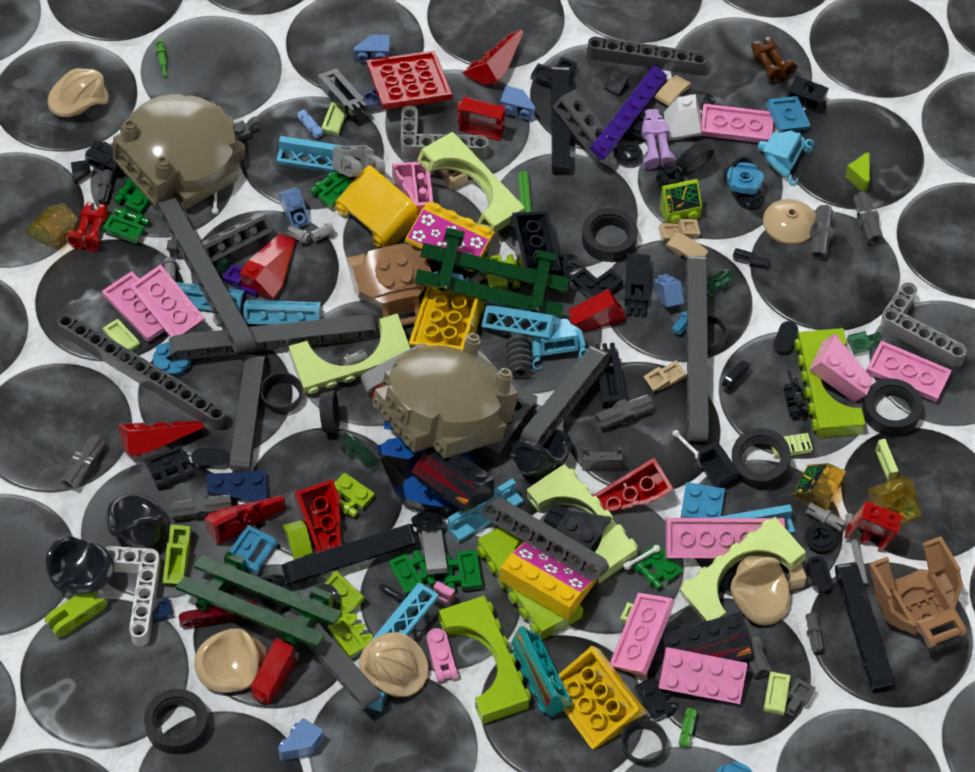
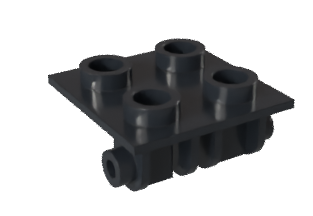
M788 370L791 384H786L783 392L787 402L789 417L792 420H797L799 416L803 415L805 420H807L806 412H808V406L802 398L805 395L801 384L799 385L797 376H793L790 370Z

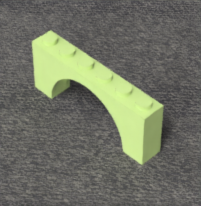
M453 132L422 148L417 161L428 172L437 169L460 171L473 178L481 186L486 195L488 207L482 213L477 224L487 226L496 233L509 225L513 212H523L525 207L511 194Z
M398 314L379 319L380 343L377 349L369 358L355 365L339 366L322 360L313 352L308 341L289 346L288 353L296 376L302 384V393L313 394L324 387L333 388L340 382H352L365 372L409 350L410 346Z
M565 464L527 489V499L538 512L556 503L578 507L587 513L610 516L613 519L611 513L601 507L599 499L589 493L587 485L577 479L575 471L572 468L569 469ZM613 520L603 532L600 545L595 552L604 557L609 565L607 572L598 578V583H601L621 569L625 561H631L634 557H637V544L632 538L629 539L625 535L623 527L620 524L617 525Z
M776 517L764 521L757 531L748 533L744 538L745 540L739 544L735 543L729 548V552L723 556L719 555L714 559L713 564L709 567H703L698 571L697 576L683 582L680 588L681 596L703 622L726 616V611L723 609L718 598L721 580L733 565L744 560L747 556L775 558L790 571L806 559V551Z

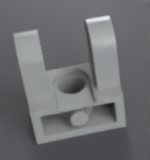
M367 145L334 146L332 168L337 170L339 174H345L348 177H359L364 168L372 166L380 174L384 175V161L374 155V150Z

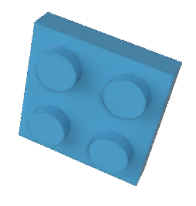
M797 96L769 99L766 102L779 133L790 130H808L811 126Z
M686 482L680 518L721 517L725 488Z

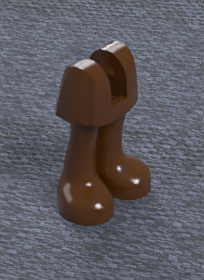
M764 38L763 45L759 41L751 43L753 56L757 62H763L767 70L766 76L770 82H779L782 76L784 79H787L796 72L798 68L794 60H787L785 62L779 54L778 45L771 38ZM769 58H772L777 66H774Z

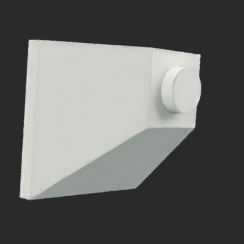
M696 95L678 97L664 112V120L670 131L667 141L702 135L700 110Z

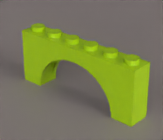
M843 328L799 332L797 339L794 340L795 351L799 353L798 366L802 367L801 380L806 385L804 389L805 398L809 399L808 412L813 418L811 426L812 430L816 431L817 438L863 434L865 427L862 408L848 407L834 400L824 389L821 379L809 370L822 342L833 334H836L846 347L847 342Z
M499 527L478 538L476 550L480 558L486 560L489 571L497 576L500 587L502 589L505 588L508 592V598L511 603L517 605L522 619L528 621L530 630L538 634L541 640L582 619L583 608L580 604L571 617L566 620L499 580L500 567L510 554L525 542Z
M485 595L439 610V622L447 636L462 635L471 637L482 643L495 660L497 676L494 683L485 693L475 698V709L482 724L529 709V700H531L528 688L524 689L522 684L524 682L522 673L515 668V657L513 653L509 654L507 649L509 647L508 641L500 633V622L498 619H494L492 614L494 613L491 602H487Z

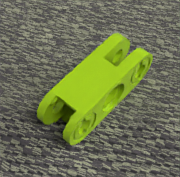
M98 591L87 595H76L51 611L44 621L49 627H53L52 632L56 637H63L103 611L107 606V601L104 598L95 600Z

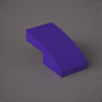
M232 264L224 274L223 280L236 289L245 290V293L257 298L259 295L257 291L241 286L239 272L242 270V267Z

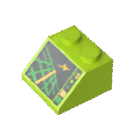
M697 179L662 186L659 209L665 223L678 224L680 219L701 218L702 202Z

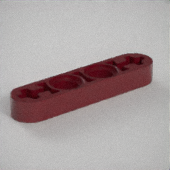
M247 601L251 604L258 606V604L254 601ZM217 606L211 607L204 612L196 609L179 614L180 627L185 629L246 620L244 617Z

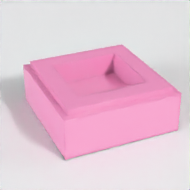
M437 581L434 585V592L439 594L438 599L451 605L455 600V590Z

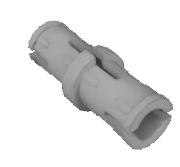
M812 502L809 504L808 507L815 510V512L807 509L806 514L820 520V523H826L839 532L843 530L844 527L837 523L845 526L846 520L831 514L830 510H824Z

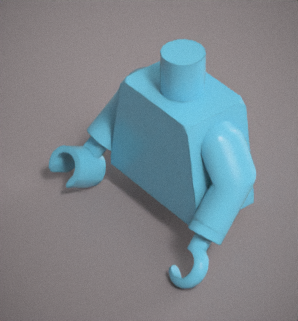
M790 130L783 133H773L768 142L760 141L758 151L764 152L767 163L784 178L787 177L791 185H796L798 178H796L795 183L792 182L790 170H792L802 150L805 153H811L814 142L811 139L805 141L801 133H795Z
M561 319L559 326H553L550 339L533 336L532 351L533 357H535V360L532 362L533 369H542V366L536 368L534 363L540 361V357L543 355L577 351L578 348L580 350L578 360H580L582 355L588 350L584 347L586 343L581 329L571 325L568 319ZM541 324L539 332L545 333L547 324Z

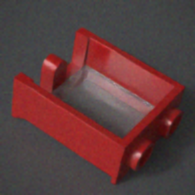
M464 95L462 102L459 101L457 106V112H459L457 116L459 131L472 135H482L488 139L500 141L505 129L506 105L499 106L466 98V95Z
M865 501L851 521H848L844 538L849 539L852 532L858 528L862 530L860 541L863 544L870 540L871 534L880 537L877 551L882 552L899 532L903 515Z

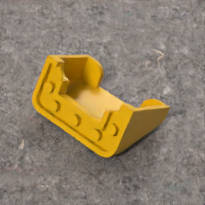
M372 166L364 168L360 176L353 180L335 202L336 211L340 215L347 216L350 213L372 231L373 243L381 248L392 246L408 235L417 219V207L414 202Z

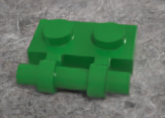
M335 170L333 173L327 174L326 178L321 182L315 183L314 187L310 189V193L313 196L320 193L318 194V199L328 208L332 209L336 206V200L353 181L346 175L338 178L341 174Z
M130 178L125 181V186L118 190L117 196L114 199V202L120 204L122 200L125 201V208L136 214H142L151 203ZM131 189L135 190L132 195L128 194Z
M116 207L115 215H110L103 227V232L137 244L145 231L142 224L148 226L150 219L146 218L143 214L132 213L129 209Z
M656 542L642 552V554L653 549L655 545L660 547V551L652 553L643 558L644 561H638L633 565L639 574H643L650 586H654L659 590L663 587V584L660 582L661 579L668 585L683 573V569L672 558H666L665 550ZM651 567L656 573L653 574L648 568Z
M415 550L412 553L414 558L411 560L406 553L388 561V565L406 597L418 583L423 584V581H427L430 587L436 584L435 574L427 575L425 556L421 555L419 550ZM415 567H419L422 572L418 574Z
M476 550L456 552L457 559L451 560L449 554H445L447 573H445L444 583L446 586L454 589L455 592L456 584H461L462 591L482 589ZM458 568L459 575H453V569Z

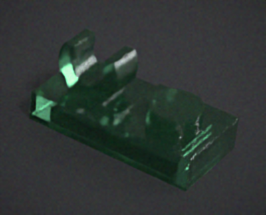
M345 433L342 437L347 443L342 444L340 449L346 451L350 447V452L347 454L348 457L353 458L358 453L360 455L358 459L366 465L369 463L376 466L380 461L354 435Z

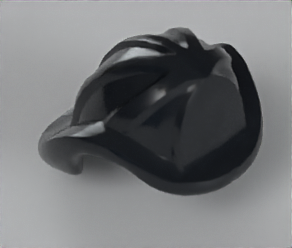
M556 429L543 446L529 441H522L520 437L517 442L512 444L510 454L515 457L516 465L522 473L528 476H542L552 471L557 463L561 464L567 460L571 451L572 441L566 432Z
M123 495L111 501L107 507L106 523L109 533L112 536H121L124 542L132 548L149 549L159 541L162 529L168 527V521L161 506L145 495Z
M64 536L57 539L50 546L46 555V570L51 583L59 592L67 595L94 593L102 589L110 581L114 573V559L106 548L97 543L73 536Z

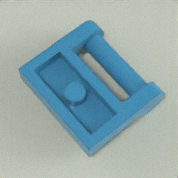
M247 525L229 552L245 558L246 569L250 573L258 575L261 571L260 567L270 552L276 549L279 542L275 538ZM262 542L265 543L266 546L255 562L249 561Z

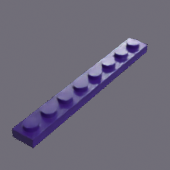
M654 65L589 150L603 161L668 75Z

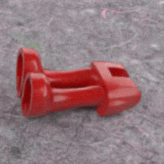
M87 202L79 214L80 226L77 231H70L67 234V243L76 249H82L84 245L87 251L97 250L101 243L98 237L101 225L104 226L108 220L107 205L100 204L97 211H94V203ZM91 224V231L88 235H86L88 227Z

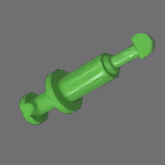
M158 40L156 41V46H158L156 56L159 57L160 67L163 70L162 76L168 77L165 69L167 66V50L163 49L164 41Z

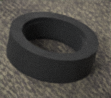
M615 208L596 210L584 221L582 229L583 247L590 256L604 262L621 261L627 258V253L632 254L636 247L637 224L629 214ZM615 224L624 229L627 239L617 246H604L593 238L592 232L599 225Z
M887 378L879 380L870 386L864 398L862 412L867 424L876 432L887 436H900L909 433L915 428L919 421L923 404L919 392L911 384L900 379ZM894 394L900 396L908 403L911 412L904 419L889 420L882 417L876 411L874 401L882 395Z
M766 428L752 429L739 436L733 445L731 453L732 462L739 471L738 479L744 484L753 488H769L780 483L788 474L791 463L790 447L785 438L776 431ZM758 443L771 445L778 451L780 462L770 472H752L742 462V455L745 450Z
M171 689L158 694L148 704L144 714V724L149 741L158 750L168 754H183L195 749L202 743L208 732L209 721L204 702L199 696L185 689ZM174 705L186 706L193 710L197 716V722L193 730L180 738L166 737L156 727V721L160 713Z

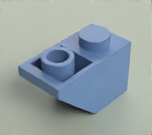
M371 35L355 46L354 62H366V60L389 57L390 35Z
M506 86L500 100V106L506 105L505 114L534 121L535 106L524 90Z
M294 187L279 192L278 196L290 225L296 228L309 225L310 221L300 189Z
M669 274L659 275L658 279L653 280L662 305L669 307L684 303L681 281L669 276Z
M302 718L299 723L293 725L289 737L281 741L278 747L279 759L286 761L313 755L324 740V731Z

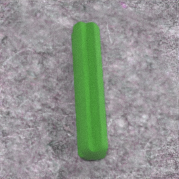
M520 171L518 173L520 202L525 207L523 212H531L528 172Z

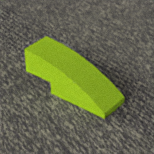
M170 525L163 583L178 584L186 575L192 537L191 526Z

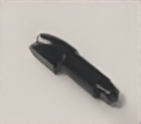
M384 584L379 585V589L383 593L395 599L398 603L401 604L406 599L405 595Z

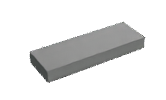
M441 525L438 528H433V530L421 529L427 575L447 573Z

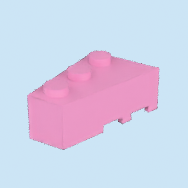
M419 162L393 163L392 177L399 190L416 205L418 218L427 202H433L430 172Z
M836 334L822 342L809 369L853 402L866 396L873 382L872 378Z

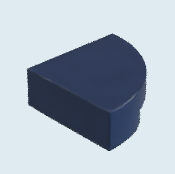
M169 597L162 599L154 609L152 614L153 622L174 618Z

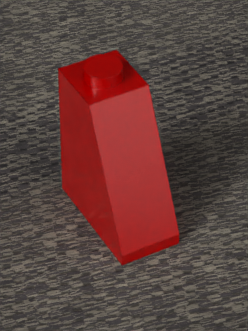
M609 289L569 309L571 315L569 317L570 323L581 329L582 332L627 320L621 304Z
M277 638L275 639L251 684V693L255 700L267 704L272 702L296 666L294 647Z

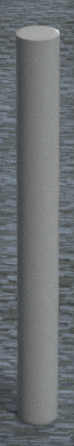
M851 513L845 515L847 525L848 521H851L853 518ZM855 529L850 535V541L855 562L859 567L865 587L869 584Z

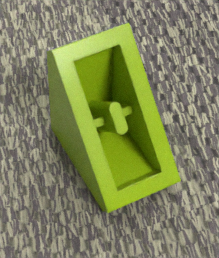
M869 153L863 154L847 166L845 175L862 192H867L869 185Z
M302 520L283 525L293 560L313 554L307 527Z

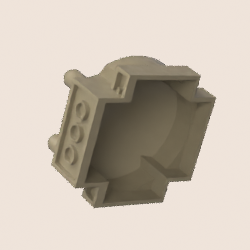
M169 94L143 103L122 124L120 134L113 137V159L156 208L157 203L176 198L181 207L186 210L238 181L239 169L236 163L244 159L245 146L235 138L234 121L228 118L223 109L217 106L214 101L209 102L192 95Z
M470 333L466 336L463 349L448 346H425L403 354L395 361L392 370L385 371L382 387L375 389L372 400L374 408L380 412L384 420L392 426L395 433L403 439L404 443L413 452L434 446L435 450L445 459L504 439L506 424L512 422L518 392L511 385L513 378L511 371L507 368H502L498 371L479 350L481 340L477 334Z

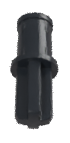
M735 248L733 252L734 259L747 262L749 265L754 264L767 269L770 257L754 253L755 251L749 252Z

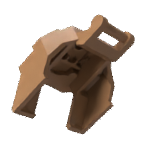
M404 243L368 251L366 256L361 254L347 257L346 260L354 291L358 298L380 307L383 318L394 314L401 316L415 313L414 317L400 319L402 327L415 324L420 310L419 298L426 286L414 284L417 269L431 272L428 260L420 257L421 248Z
M941 536L923 543L928 570L920 569L912 574L893 580L888 556L869 563L875 589L874 596L883 610V616L887 623L914 635L922 634L928 648L935 647L937 643L957 635L961 637L967 634L966 627L955 610L963 586L960 574L961 569ZM951 622L955 626V628L935 636L930 632V630Z

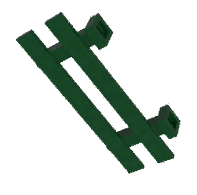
M447 227L443 242L446 243L445 248L423 242L420 257L442 262L440 274L417 269L414 284L434 288L440 292H451L524 311L553 315L561 319L564 305L543 300L545 288L564 293L567 291L569 278L548 273L549 268L552 269L556 254L538 250L534 259V265H537V270L457 251L458 246H461L463 242L464 231ZM453 266L533 285L532 294L527 296L451 277Z
M229 551L224 556L225 564L204 555L194 564L195 569L214 576L208 585L184 576L176 586V590L197 598L195 606L199 611L204 612L209 610L212 605H215L284 634L283 642L292 647H296L301 641L317 648L325 638V634L311 628L316 620L319 619L334 626L342 615L341 611L333 608L332 593L314 587L311 591V599L277 586L246 573L245 558ZM231 583L302 613L295 621H292L227 594L224 591Z

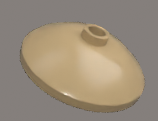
M794 199L778 200L766 209L763 216V226L767 234L775 241L786 245H798L812 238L810 236V229L815 222L816 214L811 207L801 201Z

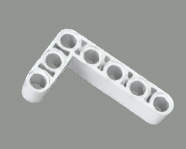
M105 547L114 558V572L138 573L129 631L133 644L144 646L150 640L152 628V614L155 608L161 569L159 554L156 550L148 548ZM140 614H146L144 617H139ZM138 632H144L142 635H135Z

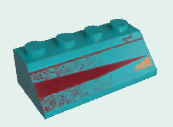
M524 626L519 627L511 642L514 649L512 653L522 666V674L531 684L529 685L531 692L539 700V709L553 717L571 706L573 702L540 636Z

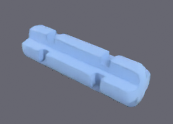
M304 109L298 112V118L315 138L321 137L323 130Z

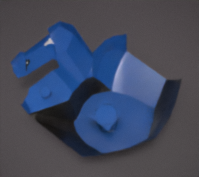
M384 421V429L394 430L387 421ZM401 437L388 439L384 443L377 445L378 456L396 495L404 503L418 511H433L446 515L457 509L456 506L411 475L412 469L426 449L413 452ZM469 451L461 453V455L473 462Z

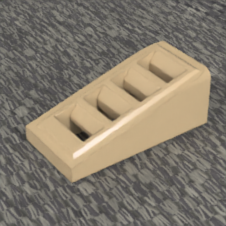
M437 169L452 190L468 183L467 174L452 169Z
M800 563L791 571L788 569V585L790 590L804 588L806 575L802 563Z

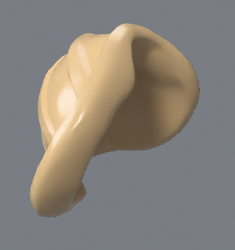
M79 68L66 73L49 93L47 103L50 111L59 117H72L82 114L92 105H105L109 97L104 87L103 75L94 69Z
M747 556L739 564L736 575L732 579L730 587L732 597L740 611L753 623L763 626L775 624L784 618L790 605V589L780 561L772 557Z
M233 628L219 632L208 638L199 647L194 660L196 675L200 682L212 691L228 693L251 687L253 680L258 674L267 656V649L262 642L250 636L243 629Z
M386 633L374 638L365 646L359 662L360 670L376 688L395 697H408L416 694L422 689L428 677L429 668L425 653L412 638L403 633Z

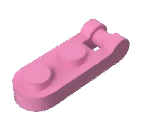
M439 628L430 630L427 634V646L437 682H443L447 678H458L445 631ZM446 667H448V669H449V670H444V671L441 670V668H446Z

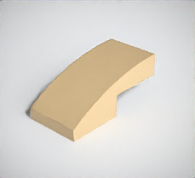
M675 75L659 90L655 98L670 106L680 94L689 89L691 83Z
M680 219L678 224L660 223L658 227L662 242H668L675 232H679L691 239L699 237L701 234L697 219Z
M675 232L665 245L679 257L681 255L686 258L687 256H705L708 253V250L699 243L679 232Z
M675 360L662 369L658 367L643 377L653 392H656L687 378V374L678 361Z

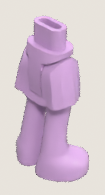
M658 109L646 110L641 133L643 138L646 139L648 154L643 158V167L645 169H654L659 165V162L663 168L664 166L666 168L674 167L677 163L676 157L670 151L667 143V136L670 134L669 128L663 117L659 114ZM655 140H659L661 152L660 158L657 151Z

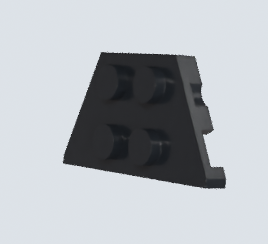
M569 510L556 530L591 550L613 519L610 516Z

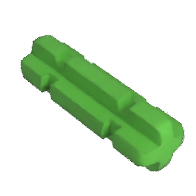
M686 709L678 743L680 747L688 748L690 746L697 715L696 709Z

